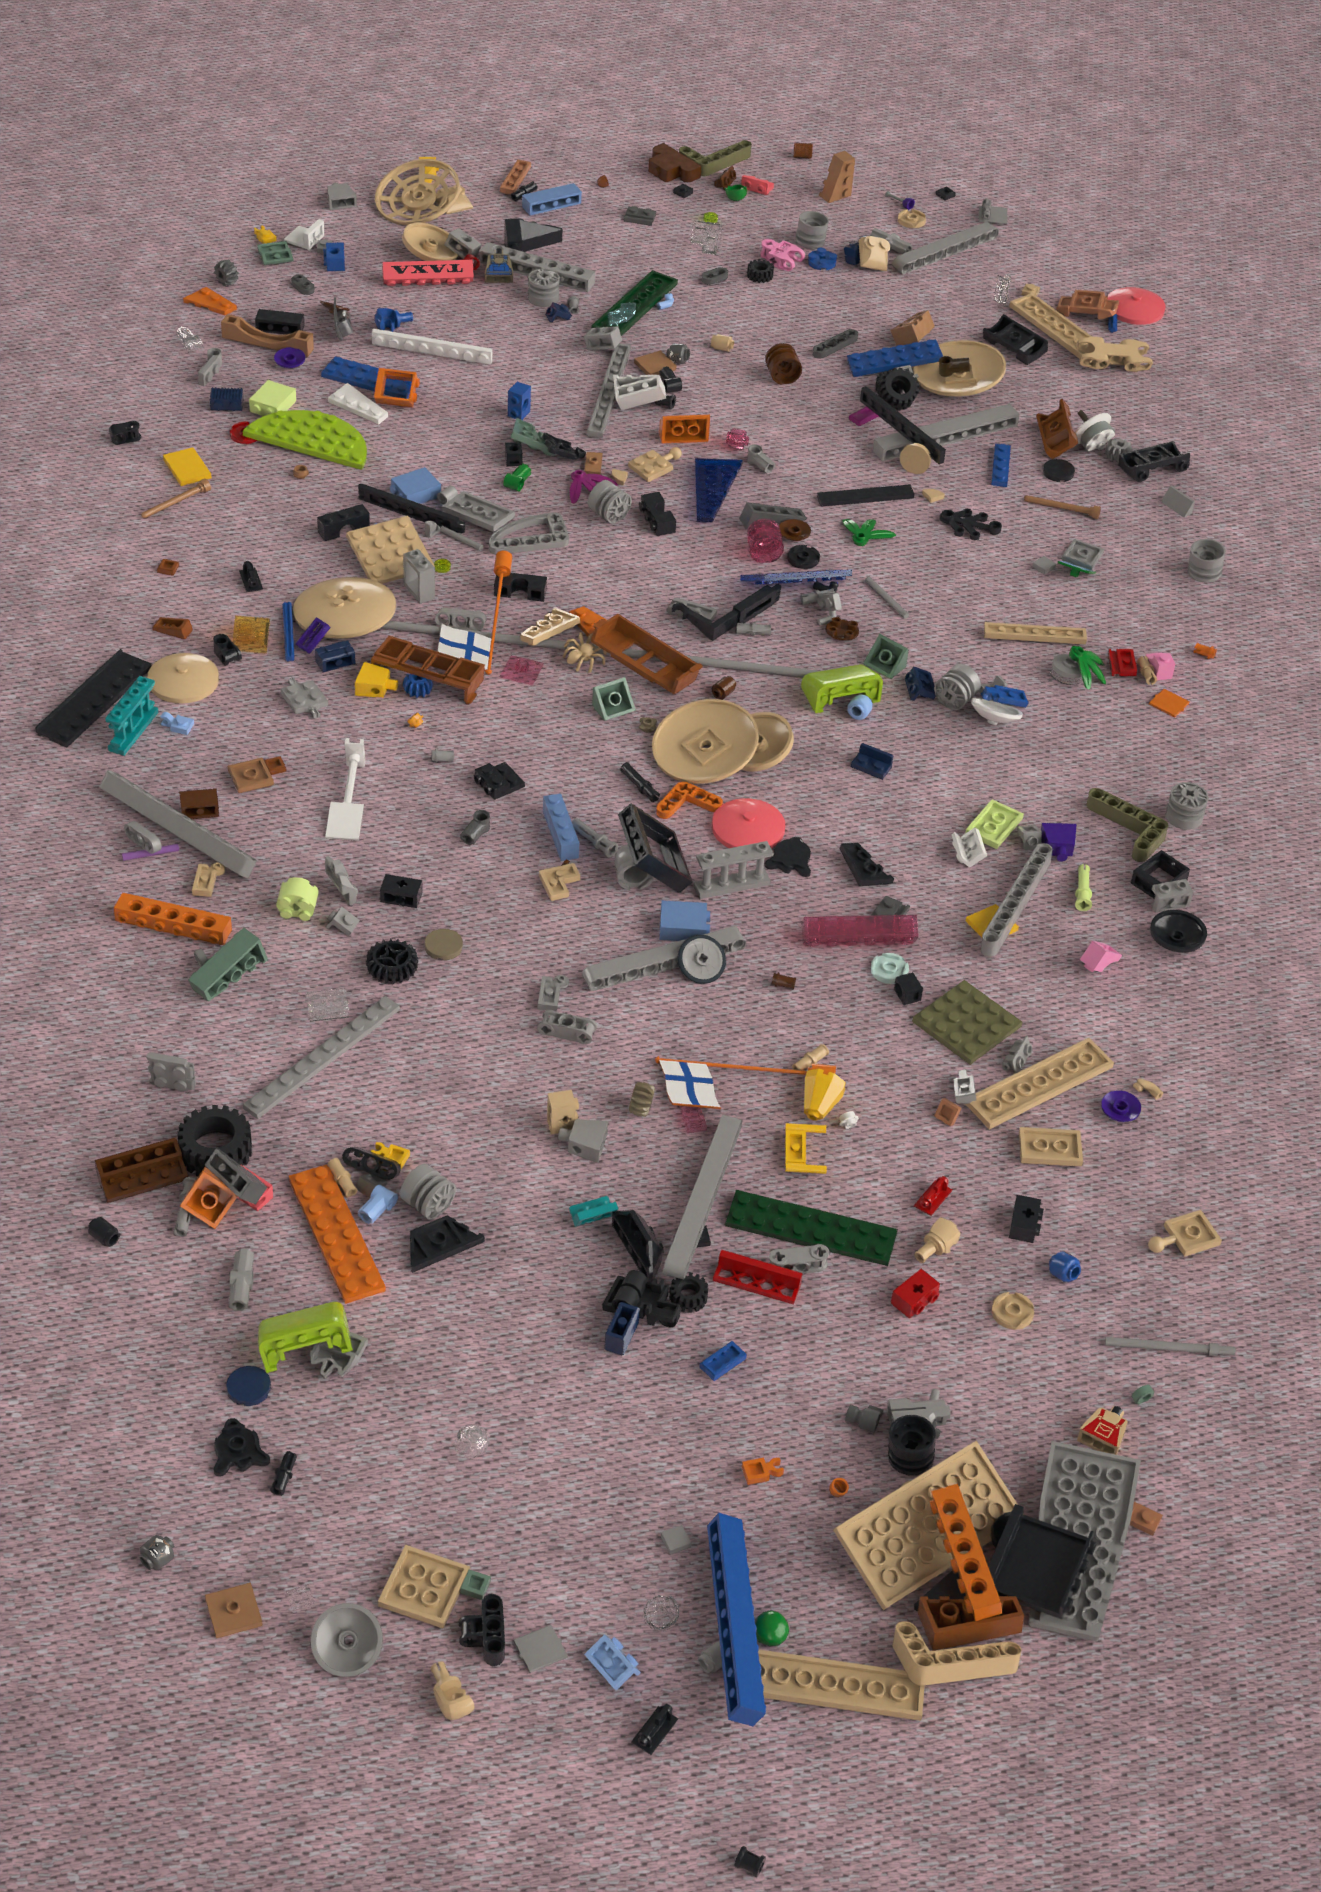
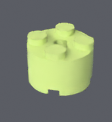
M293 877L289 878L285 883L282 882L276 903L280 916L285 919L299 917L303 921L310 920L315 910L319 894L318 888L315 885L314 887L309 884L310 881L303 878Z

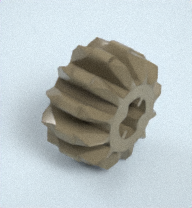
M637 1082L635 1084L629 1104L630 1113L643 1117L648 1115L655 1093L654 1086L645 1082Z

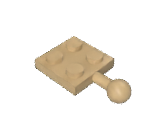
M673 447L668 454L661 456L656 451L651 450L629 461L628 467L647 482H650L672 471L673 465L669 460H678L682 455V451L678 447Z
M1198 1210L1166 1220L1164 1227L1170 1236L1165 1238L1154 1236L1149 1240L1148 1247L1152 1252L1159 1253L1163 1251L1165 1246L1175 1243L1185 1257L1219 1246L1222 1239L1202 1210Z

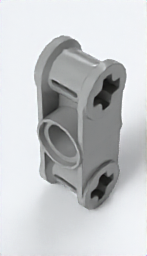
M553 1010L544 1011L542 1015L543 1020L537 1026V1030L542 1035L582 1044L591 1043L592 1034L597 1029V1023L593 1019L559 1013Z
M822 1244L775 1249L769 1254L770 1264L803 1274L821 1272L828 1266L826 1259L829 1257V1249Z

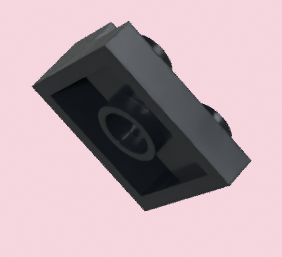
M506 762L496 766L488 763L475 769L474 781L477 785L480 784L485 793L494 800L525 787V782Z

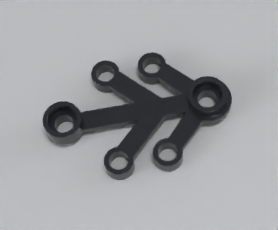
M968 508L955 513L952 510H943L939 517L941 522L949 524L954 529V535L958 537L964 535V529L959 527L957 523L962 524L970 533V539L974 541L979 540L980 533L973 527L988 530L992 535H998L1002 529V524L998 521H992L989 525L980 523L987 521L988 514L981 512L972 516V510Z

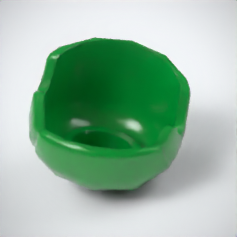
M740 184L728 186L725 188L726 196L729 200L740 201L745 198L747 187Z
M773 1610L765 1611L755 1619L756 1637L759 1643L773 1647L779 1646L787 1639L789 1625L781 1613Z

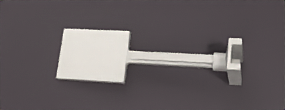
M346 738V766H349L344 802L330 803L325 838L359 841L364 804L352 803L357 767H365L364 739H360V743H350L349 738Z

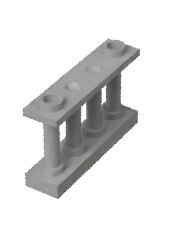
M764 841L696 855L701 869L704 870L703 880L694 882V888L699 899L770 885L771 880L765 868H763L764 858L774 855L769 843ZM757 859L756 870L746 871L747 861ZM739 863L738 873L728 875L729 865ZM721 867V876L711 878V868Z

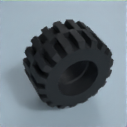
M893 368L892 371H887L877 389L878 396L894 409H897V411L910 407L919 393V383H916L918 379L913 377L914 374L912 372L909 373L907 369L904 371L903 368L898 370ZM891 385L900 386L905 394L896 393Z

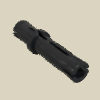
M628 762L621 766L620 771L637 786L641 794H645L651 802H656L659 799V792Z

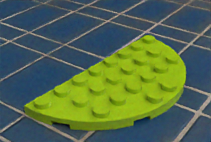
M281 410L253 421L243 430V436L348 467L362 470L366 463L367 446L359 431L335 415H329L321 411Z

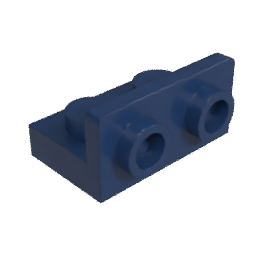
M913 666L905 676L910 700L915 701L918 695L934 700L936 697L935 685L931 672Z
M861 743L859 753L851 762V768L883 780L892 768L894 756Z

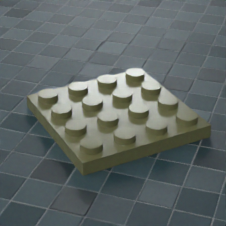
M965 980L916 1014L912 1019L914 1024L969 1065L1022 1027L1021 1020Z

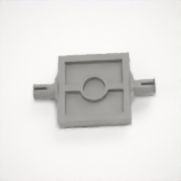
M290 678L288 680L290 686L281 688L280 692L295 714L310 712L315 719L319 718L321 714L318 709L328 706L326 697L313 680L299 684L295 678Z

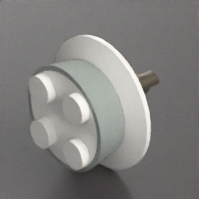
M1080 410L1077 414L1084 423L1075 432L1078 444H1083L1088 452L1095 449L1102 450L1105 448L1106 443L1115 436V430L1109 425L1111 422L1110 414L1101 413L1089 419Z

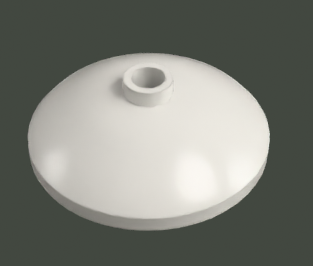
M973 698L971 701L973 708L979 715L988 719L987 722L993 725L1014 722L1021 719L1023 715L1018 709L1004 703L994 702L993 700Z

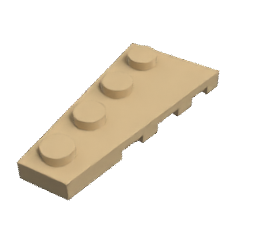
M554 608L551 614L547 613L544 616V620H538L536 626H530L521 633V641L529 645H537L539 642L560 634L564 630L573 628V626L580 623V617Z

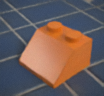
M204 1167L183 1199L180 1207L216 1229L238 1196L208 1168Z

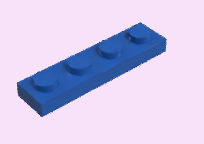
M995 444L991 481L993 486L1007 487L1011 445Z

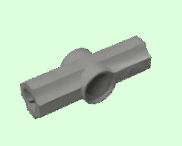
M874 228L870 234L873 237L886 239L890 244L889 251L894 250L900 254L912 251V245L901 240L895 233L890 235Z
M240 1249L235 1252L234 1267L230 1272L229 1308L234 1311L248 1309L249 1293L253 1288L252 1270L254 1262V1252L249 1251V1249Z

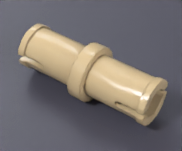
M1143 656L1139 657L1137 663L1141 668L1142 676L1145 677L1148 685H1150V682L1151 685L1155 684L1157 677L1154 674V667L1149 663L1146 656L1144 658Z
M820 1044L812 1052L805 1053L802 1059L792 1065V1069L807 1070L808 1067H812V1063L817 1064L819 1060L829 1054L828 1048L824 1044Z
M338 1158L330 1160L327 1166L332 1171L334 1180L340 1185L345 1196L351 1197L355 1195L358 1190L350 1179V1173L345 1171Z

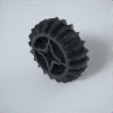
M390 938L389 941L382 940L381 943L376 942L375 946H371L370 951L367 952V970L372 975V978L378 979V982L384 980L385 984L389 981H392L394 984L396 981H399L402 984L403 979L409 980V977L414 976L415 971H417L418 957L416 949H413L412 944L407 945L406 941L400 942L399 938L396 941H392Z

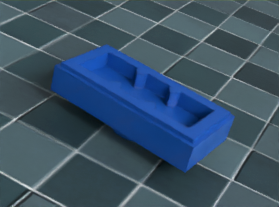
M731 1341L703 1360L699 1368L715 1381L743 1362L747 1354Z

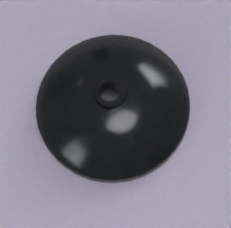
M1166 910L1158 913L1151 921V936L1160 946L1169 951L1178 953L1192 952L1202 947L1206 941L1207 928L1202 920L1192 913L1183 910Z

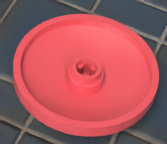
M1136 287L1119 288L1107 296V300L1119 301L1116 312L1117 319L1126 323L1137 325L1151 324L1160 320L1165 312L1163 299L1146 289Z
M750 798L735 799L724 803L715 811L712 819V831L716 839L727 848L767 841L772 849L783 839L785 820L780 811L767 802Z

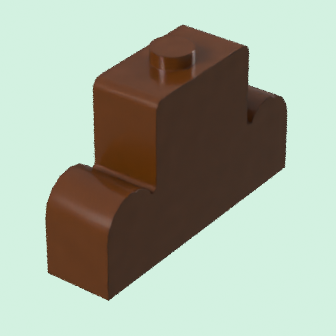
M661 143L652 149V158H649L648 172L664 182H670L680 177L681 181L690 183L701 178L702 166L667 144Z

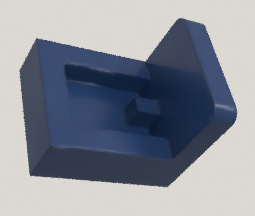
M554 302L547 308L545 314L549 322H553L556 316L566 320H570L572 317L566 305H559Z

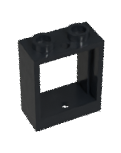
M1160 850L1133 871L1131 884L1155 900L1156 895L1152 890V886L1162 882L1150 875L1157 868L1162 869L1174 877L1170 881L1172 882L1183 879L1188 880L1190 868Z

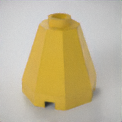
M822 1069L807 1071L804 1090V1114L807 1115L808 1119L813 1121L824 1119L843 1097L846 1082L835 1073L829 1072L826 1075L823 1074L824 1070Z

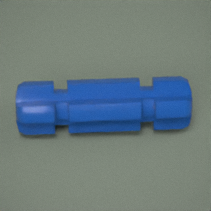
M1117 314L1108 317V330H1110V333L1117 331Z

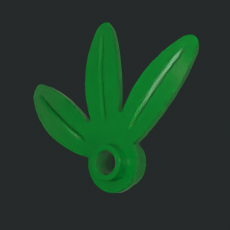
M874 519L865 521L861 528L853 520H842L843 525L854 534L852 539L857 546H865L869 539H884L896 536L894 532L887 530L872 531L876 524Z
M1072 646L1069 656L1072 660L1078 662L1085 688H1091L1092 677L1090 669L1102 684H1106L1102 671L1096 665V663L1104 665L1099 656L1091 651H1084L1080 646Z

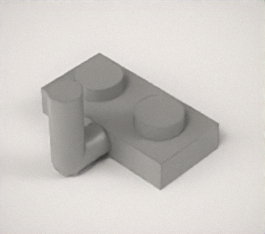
M839 593L818 594V604L821 610L829 611V616L817 619L819 626L831 622L833 617H837L836 611L842 609Z

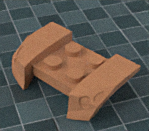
M1075 289L1072 297L1061 296L1056 311L1066 317H1069L1071 312L1092 315L1098 314V319H1104L1116 314L1119 301L1107 300L1105 292Z

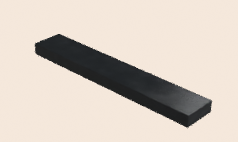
M911 484L817 492V499L821 507L913 499L915 496Z

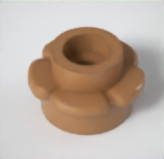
M305 465L294 467V477L303 479L309 475Z

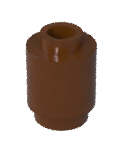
M731 676L721 678L711 688L713 696L720 700L725 699L735 690L736 681Z

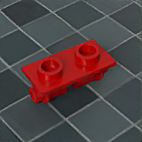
M945 1176L938 1177L913 1207L932 1216L953 1190L948 1187V1179Z

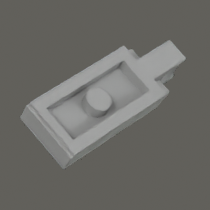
M966 1069L959 1070V1078H953L956 1103L968 1104L976 1101L973 1075L967 1076Z

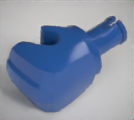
M378 308L374 321L379 330L390 328V332H393L395 328L400 327V323L412 322L413 314L411 312L399 313L397 309Z

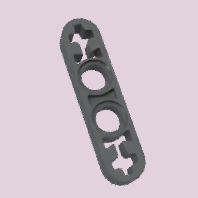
M848 329L814 346L812 355L818 359L825 358L856 342L859 333L857 330Z

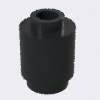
M103 1217L94 1218L88 1225V1233L104 1246L111 1247L120 1238L118 1229Z

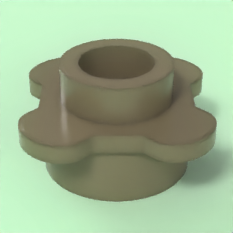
M640 718L641 724L639 729L646 733L656 730L655 724L657 720L655 718Z

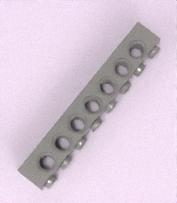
M489 242L480 250V263L487 264L488 255L494 254V250L499 248L503 250V254L510 256L512 269L515 273L529 276V273L536 269H551L559 274L560 285L584 292H589L595 284V271Z

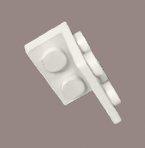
M318 219L309 228L298 226L284 238V241L310 250L318 240L324 237V221Z

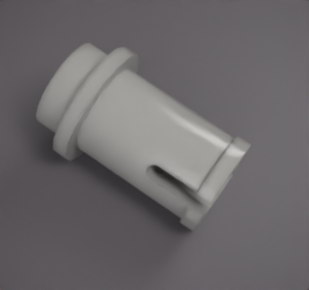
M571 296L567 301L570 308L569 311L571 314H578L579 299Z
M432 750L431 760L435 761V763L438 761L454 762V750Z

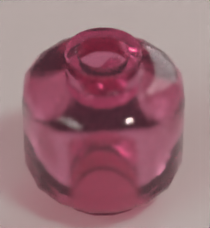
M732 428L727 432L725 444H728L730 449L743 450L744 446H748L749 437L745 430Z

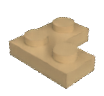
M575 863L540 870L539 878L550 900L554 901L569 897V891L565 884L580 881V873Z

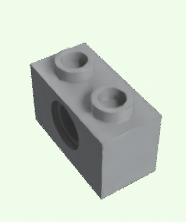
M460 228L450 232L445 242V246L463 259L468 254L476 257L482 245Z

